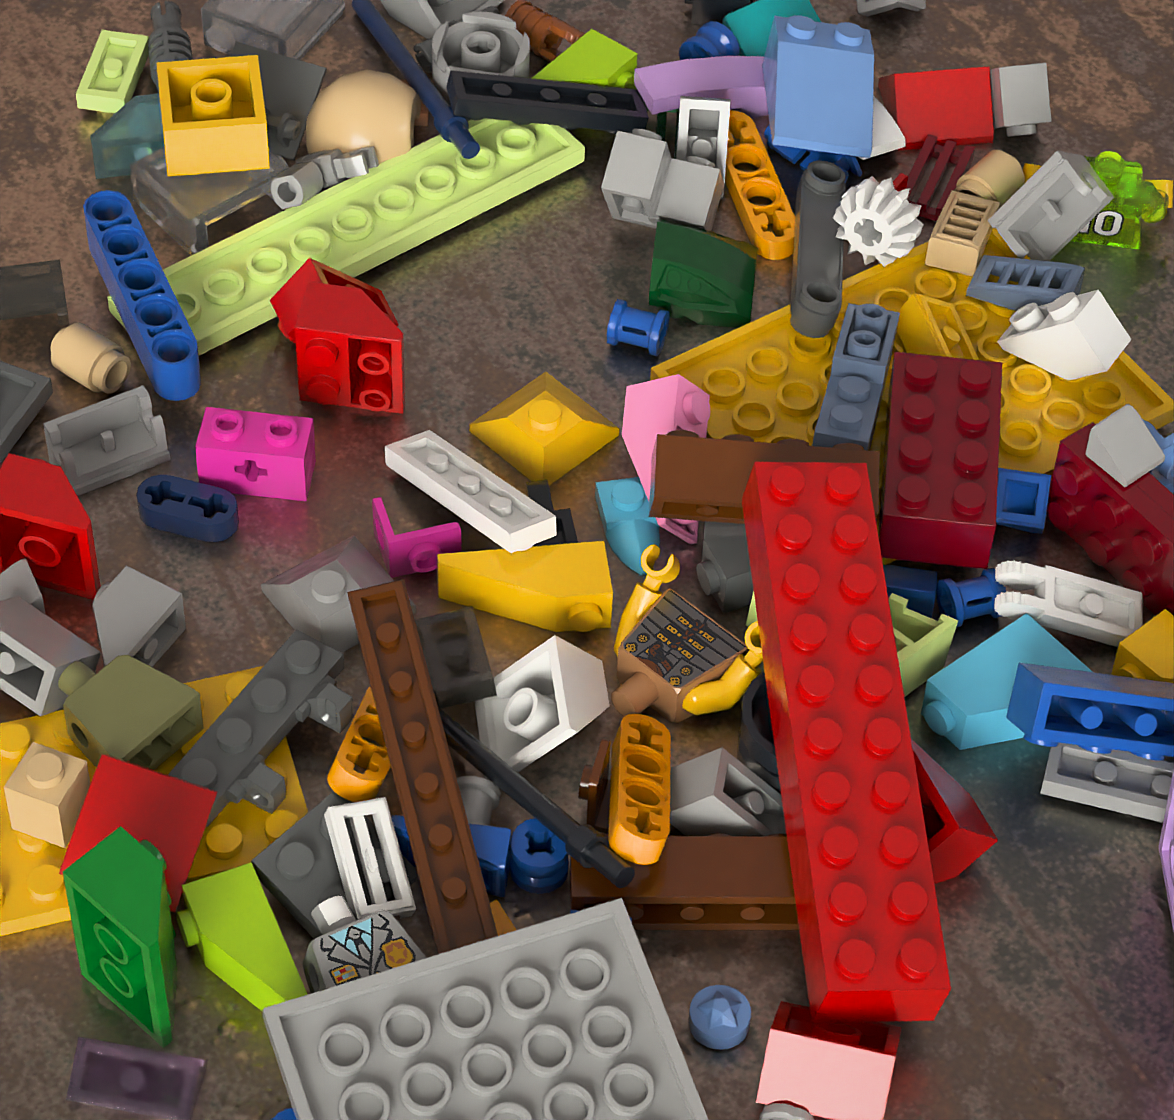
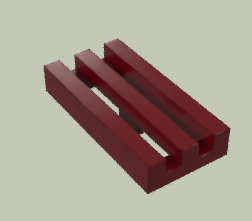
M928 134L908 175L907 189L910 188L907 198L908 202L922 205L918 216L934 221L938 220L951 191L956 189L959 178L969 170L973 161L975 147L965 145L963 151L955 149L956 142L946 140L944 146L938 145L937 137ZM932 157L936 158L937 162L918 202H913L912 199ZM948 163L956 164L937 207H930L929 204Z

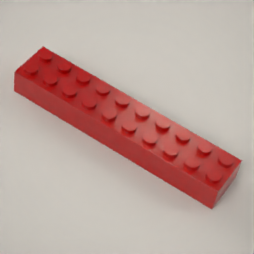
M754 462L742 497V508L812 1023L933 1021L951 991V983L867 463Z

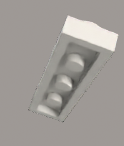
M431 430L385 446V462L388 467L509 553L527 550L538 542L556 536V516Z

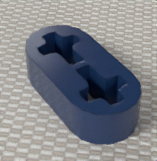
M162 474L147 478L137 489L136 496L140 519L147 526L205 542L224 541L233 536L238 529L239 517L236 498L225 489Z

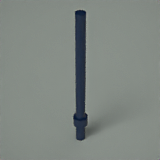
M353 0V10L411 88L416 90L420 100L434 117V126L442 138L447 142L453 143L465 159L474 158L479 153L480 146L468 131L469 124L465 117L453 115L452 107L449 106L370 0Z

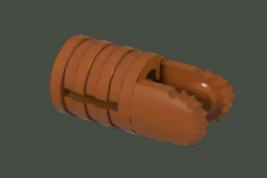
M527 0L516 1L505 15L516 22V30L523 36L526 32L530 41V51H533L536 56L549 63L562 53L557 49L563 38L569 43L574 44L585 34L563 20L553 17L547 12L544 13L540 8L533 7L532 3Z

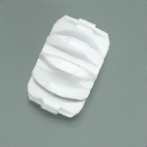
M871 176L868 179H864L859 185L850 187L842 196L841 205L836 209L833 217L841 225L838 228L836 238L848 240L850 243L847 254L858 251L862 253L865 265L877 259L885 267L893 263L897 258L906 256L914 248L916 238L921 234L924 224L916 218L920 214L919 211L922 205L912 204L907 200L910 188L897 191L894 188L892 177L883 180L879 184Z

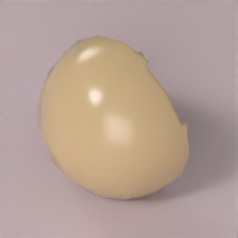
M372 70L343 74L322 89L309 112L306 122L308 154L340 149L342 153H348L360 148L374 146L379 164L406 154L411 148L415 147L414 121L415 118H420L421 110L419 95L416 90L392 74Z

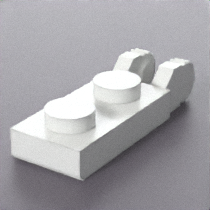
M1007 560V562L997 564L995 569L996 582L1004 585V587L1009 586L1011 589L1018 591L1034 589V596L1014 591L1001 592L1000 595H996L994 609L998 615L1009 617V619L1016 621L1027 613L1041 626L1118 647L1122 640L1143 626L1142 592L1048 565L1039 567L1015 560Z

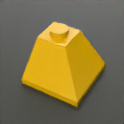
M546 371L469 424V432L530 481L547 480L549 485L618 437L620 428Z

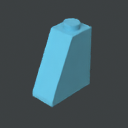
M1026 613L928 678L921 714L935 733L944 735L959 750L1023 738L1024 733L1006 718L1019 662L1087 672L1092 671Z

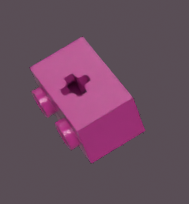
M215 407L205 408L195 445L199 483L219 487L232 494L307 502L316 463L313 418Z

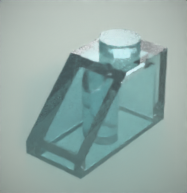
M159 93L134 96L90 135L96 179L167 170Z

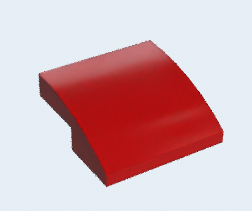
M103 753L84 800L59 874L63 875V871L121 826L138 842L145 839L152 843L162 854L167 865L164 873L167 891L171 897L169 909L172 912H176L183 893L182 885L187 882L218 791Z

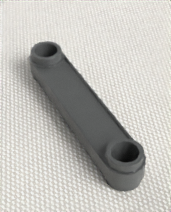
M821 160L813 161L808 165L802 174L796 193L790 322L797 332L811 338H821L829 334L830 329L835 325L842 306L844 239L836 238L838 228L841 225L833 217L836 209L841 205L842 196L845 194L844 181L846 176L844 171L837 165Z

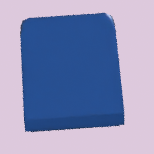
M998 468L996 524L1042 534L1045 526L1051 475Z
M888 564L883 565L888 599L892 593L908 599L906 608L932 618L937 588V571Z

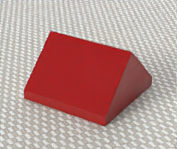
M989 66L898 73L879 78L878 87L885 109L892 116L905 137L906 147L899 148L898 151L921 149L928 134L936 136L937 144L942 146L945 145L946 140L956 142V146L993 143L994 126Z

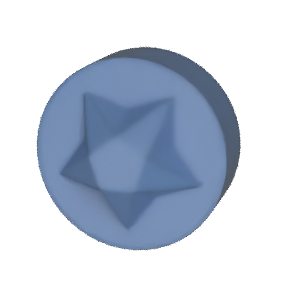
M713 985L700 990L694 996L690 1004L688 1024L691 1034L699 1043L708 1048L723 1050L737 1046L746 1038L750 1028L751 1007L747 998L740 991L725 985Z

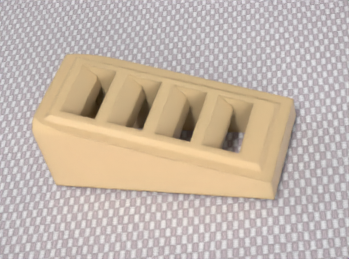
M952 190L929 238L925 265L973 277L993 228L988 220L1000 209L1001 202Z

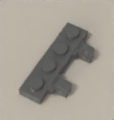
M296 629L168 774L170 776L218 791L206 827L210 825L229 801L238 804L243 798L270 814L277 809L286 798V784L283 776L265 765V760L298 721L303 722L308 716L338 733H341L354 717L352 714L353 698L337 688V681L334 680L344 669L343 653Z

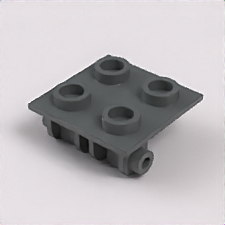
M236 41L231 57L258 55L267 121L268 152L295 161L306 130L307 117L318 97L327 68Z

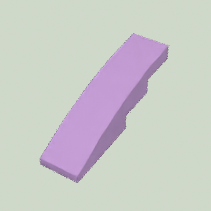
M719 56L686 59L636 68L634 70V85L652 115L679 109L680 96L731 99L730 110L743 112L750 116L751 119L768 115L762 70L764 57Z

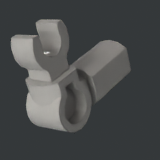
M374 146L360 148L348 153H342L340 149L323 150L300 157L295 161V165L273 178L271 184L272 197L282 209L300 206L324 188L337 185L348 178L368 174L369 168L379 166Z

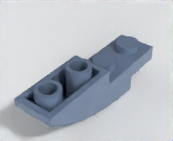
M848 303L834 352L831 374L815 428L812 446L832 448L840 443H854L864 447V450L870 449L890 365L900 312L889 311L876 304L856 305Z

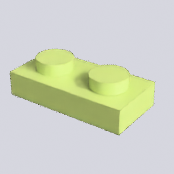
M109 30L101 31L76 92L78 108L126 114L149 55V36Z

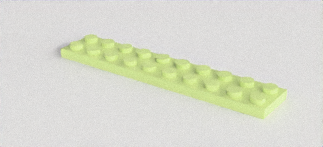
M470 119L468 120V131L480 146L479 153L472 159H465L453 143L445 141L441 135H438L411 148L406 154L380 163L378 167L368 169V174L349 178L313 196L304 204L290 207L163 269V272L197 340L198 355H201L277 317L270 299L309 258L354 278L585 161V147L565 128L557 125L537 123L520 125L507 120ZM111 295L107 296L109 311L125 328Z

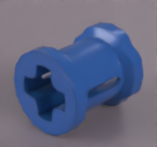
M617 299L608 323L607 344L616 346L619 342L647 348L650 355L659 356L668 331L669 311L660 309L656 314L628 307L627 301Z
M995 568L984 569L979 577L954 582L951 578L939 580L937 583L936 595L939 611L941 614L958 620L957 627H960L966 619L990 614L993 618L1002 617V615H998L995 612L994 602L996 595L1006 592V587L996 582Z

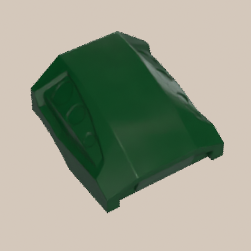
M658 218L648 305L655 306L658 311L660 309L669 311L670 318L687 317L701 325L739 328L750 323L758 248L745 241L734 240L709 230L671 224L664 219Z

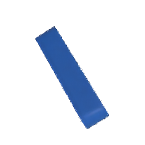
M105 190L96 192L89 196L83 205L91 255L154 390L160 397L166 400H186L194 396L201 386L197 340L128 198L118 191Z

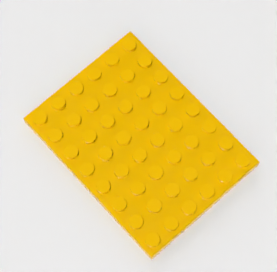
M992 228L983 255L1019 258L1009 248L999 232ZM928 242L913 248L906 256L897 258L893 263L885 267L880 263L842 280V306L834 327L830 329L829 334L825 337L811 338L797 332L790 322V304L651 367L650 381L679 374L710 395V417L707 422L706 438L722 439L727 435L740 434L753 438L754 442L777 443L784 439H800L808 442L809 446H812L815 428L831 374L834 352L848 303L856 305L876 304L886 310L898 312L911 295L915 293L952 303L979 360L1002 362L998 468L1051 475L1052 480L1060 441L1092 422L1095 424L1099 423L1126 404L1133 406L1140 417L1150 422L1156 430L1174 421V400L1124 351L1121 352L1106 372L1067 381L1003 350L997 341L1011 325L1010 317L1016 311L966 296L967 288L973 278L972 276L925 265ZM990 274L987 282L997 283L1000 277ZM1011 280L1009 282V284L1018 285L1017 282ZM897 331L871 447L868 449L869 451H880L877 531L879 529L887 403L894 353H906ZM882 558L883 565H887L896 560Z

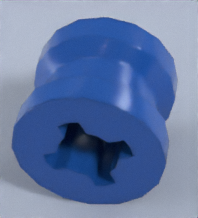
M710 21L699 28L696 36L690 37L682 43L679 48L680 60L719 56H739L740 47L732 31L719 22Z
M536 818L526 820L518 825L511 835L510 874L512 880L519 888L529 893L544 894L553 892L561 887L567 879L569 854L565 849L566 844ZM538 849L546 850L545 852H535L534 854L530 853V851Z

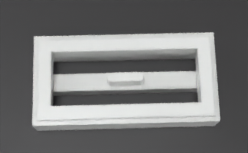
M386 797L328 807L324 817L347 903L356 920L381 910L388 911L393 916L399 915L400 918L411 917L416 910ZM372 814L395 897L394 901L387 902L364 815ZM347 818L350 820L372 905H367L344 820Z

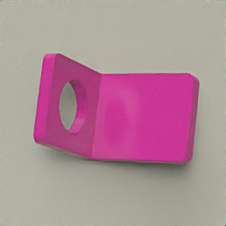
M372 498L374 535L387 572L391 578L417 572L432 571L437 568V554L462 552V533L458 522L394 535L382 498Z

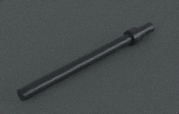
M438 707L447 744L562 840L566 844V852L583 867H594L618 888H624L630 884L635 875L634 869L609 849V842L606 837L589 824L580 825Z

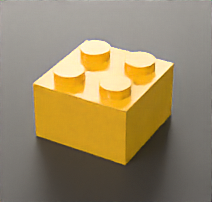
M258 55L156 62L167 177L269 169L267 121Z

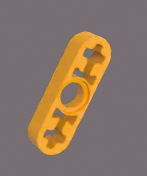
M370 686L361 701L327 776L332 790L342 798L352 802L375 799L390 768ZM362 737L372 739L382 746H377L372 743H369ZM355 764L365 768V773L362 774L353 770Z

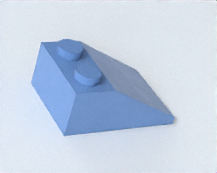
M800 15L789 18L774 16L762 64L772 145L870 158L873 137L874 50L870 29H863L856 24L842 22L837 25L815 22L808 17Z

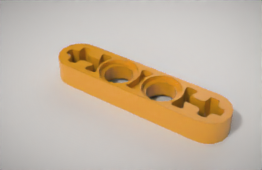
M730 111L725 170L726 186L751 245L758 248L757 254L770 260L788 258L793 254L795 215L754 121L743 112ZM733 136L735 139H740L739 144L734 145ZM740 163H749L755 165L758 169L753 172H743L734 166ZM755 196H762L772 200L773 203L766 206H758L749 202V199ZM773 223L774 233L767 231L769 224Z
M628 714L624 716L612 744L608 842L610 848L621 858L635 864L648 865L659 860L670 832L671 735L664 724L642 714Z

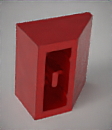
M308 282L295 325L299 401L403 414L405 409L403 332L361 288Z

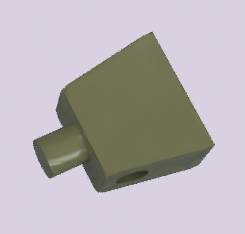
M118 655L97 673L83 662L75 661L63 671L59 678V689L68 695L63 703L67 732L75 745L96 768L101 755L104 753L155 770L204 729L199 692L129 655Z

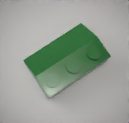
M120 826L63 871L80 971L90 983L161 1047L165 1048L173 1041L177 960L174 945L176 932L171 923L169 909L171 897L167 891L164 873L167 865L162 854L152 843L145 839L138 842Z

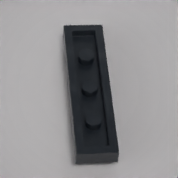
M450 70L446 86L453 115L464 116L471 120H481L484 118L507 120L520 125L537 123L557 125L570 130L577 128L606 130L616 134L617 131L632 133L634 129L645 130L649 119L643 99L637 89Z

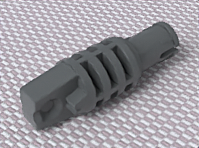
M164 1L165 15H162L160 2L156 3L150 11L153 32L148 39L151 79L156 85L158 93L156 62L193 60L190 37L181 26V9L171 1Z

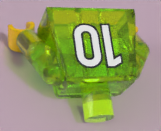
M1104 151L1097 157L1084 156L1113 194L1114 198L1071 241L1140 249L1143 220L1147 223H1158L1164 219L1168 208H1173L1174 181H1143V165L1138 162L1124 161L1121 155L1113 151ZM1024 163L1023 173L1025 182L1041 166Z

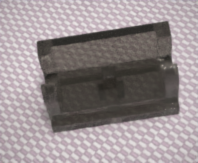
M60 259L0 267V320L57 313L59 325L69 324Z

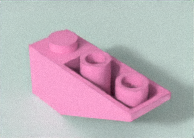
M679 374L626 387L622 437L648 501L650 500L651 457L657 434L666 435L675 430L692 431L701 438H706L707 422L710 417V395ZM655 517L658 525L690 545L697 543L699 521Z

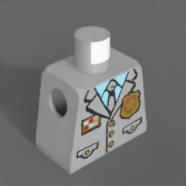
M335 896L320 903L311 912L322 936L315 938L309 943L303 960V971L310 993L426 958L392 913L381 910L356 920L343 896Z

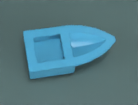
M639 477L596 482L595 498L605 536L612 551L628 568L641 576L647 575L641 566V556L648 546L655 544L659 547L660 533L656 518L649 517V501Z

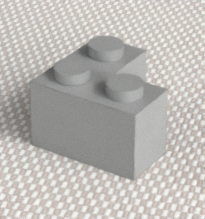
M634 129L632 134L617 131L601 185V190L612 218L656 228L659 218L671 224L711 231L724 187L721 170L715 168L713 162L700 157L688 156L685 161L671 158L667 142L661 141L662 137L654 132L644 129Z

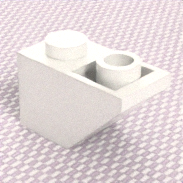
M1098 289L1077 296L1074 292H1069L1048 304L1038 306L1036 303H1030L1021 307L1010 317L1011 325L997 342L1003 350L1070 381L1106 372L1131 341V338Z

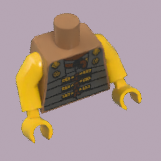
M655 544L650 545L641 556V566L647 573V576L643 583H636L621 615L613 647L618 658L616 677L621 685L611 693V701L622 716L640 714L650 706L672 723H680L693 714L702 715L729 710L744 695L751 681L761 673L759 665L763 661L760 647L758 621L751 624L746 630L744 643L673 589L668 588L662 594L659 591L661 584L669 583L679 575L680 563L678 558L671 554L665 568L654 571V563L659 558L660 548Z

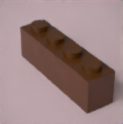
M675 430L666 435L657 434L651 457L649 517L745 524L742 497L754 462L867 463L875 519L879 514L880 451L864 450V447L854 443H840L832 448L809 446L808 442L800 439H784L777 443L754 442L753 438L740 434L727 435L722 439L701 438L695 432L687 430Z
M601 833L604 837L608 839V834ZM715 833L708 836L668 835L659 860L653 864H635L621 858L635 871L633 880L624 888L616 887L594 867L585 868L570 856V912L571 910L581 911L622 898L628 915L632 918L631 923L634 930H799L787 835L783 833L768 836H731L724 833Z

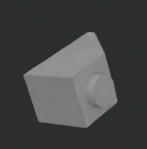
M1046 63L990 69L994 128L1006 127L1007 137L1037 134L1036 124L1051 122Z
M127 565L112 582H106L101 586L93 601L103 667L118 655H129L153 667L186 629L182 593Z
M723 747L670 768V824L685 836H708L715 833H724L731 836L786 834L781 794Z

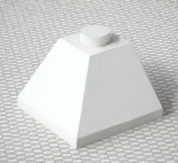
M556 635L473 691L480 742L517 772L579 732L610 707L602 660Z

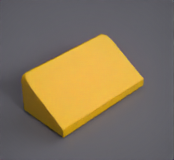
M913 293L898 311L900 316L897 332L906 353L979 360L952 303Z

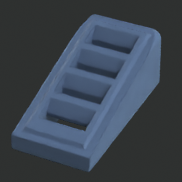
M983 255L967 288L966 296L1014 311L1030 303H1036L1040 306L1051 303L1069 292H1074L1076 296L1079 295L1085 267L1061 262ZM990 274L1000 277L997 283L987 282ZM1011 280L1017 282L1018 285L1009 284V282Z

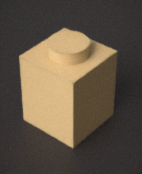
M32 742L4 786L12 829L66 848L71 840L90 787L87 761Z

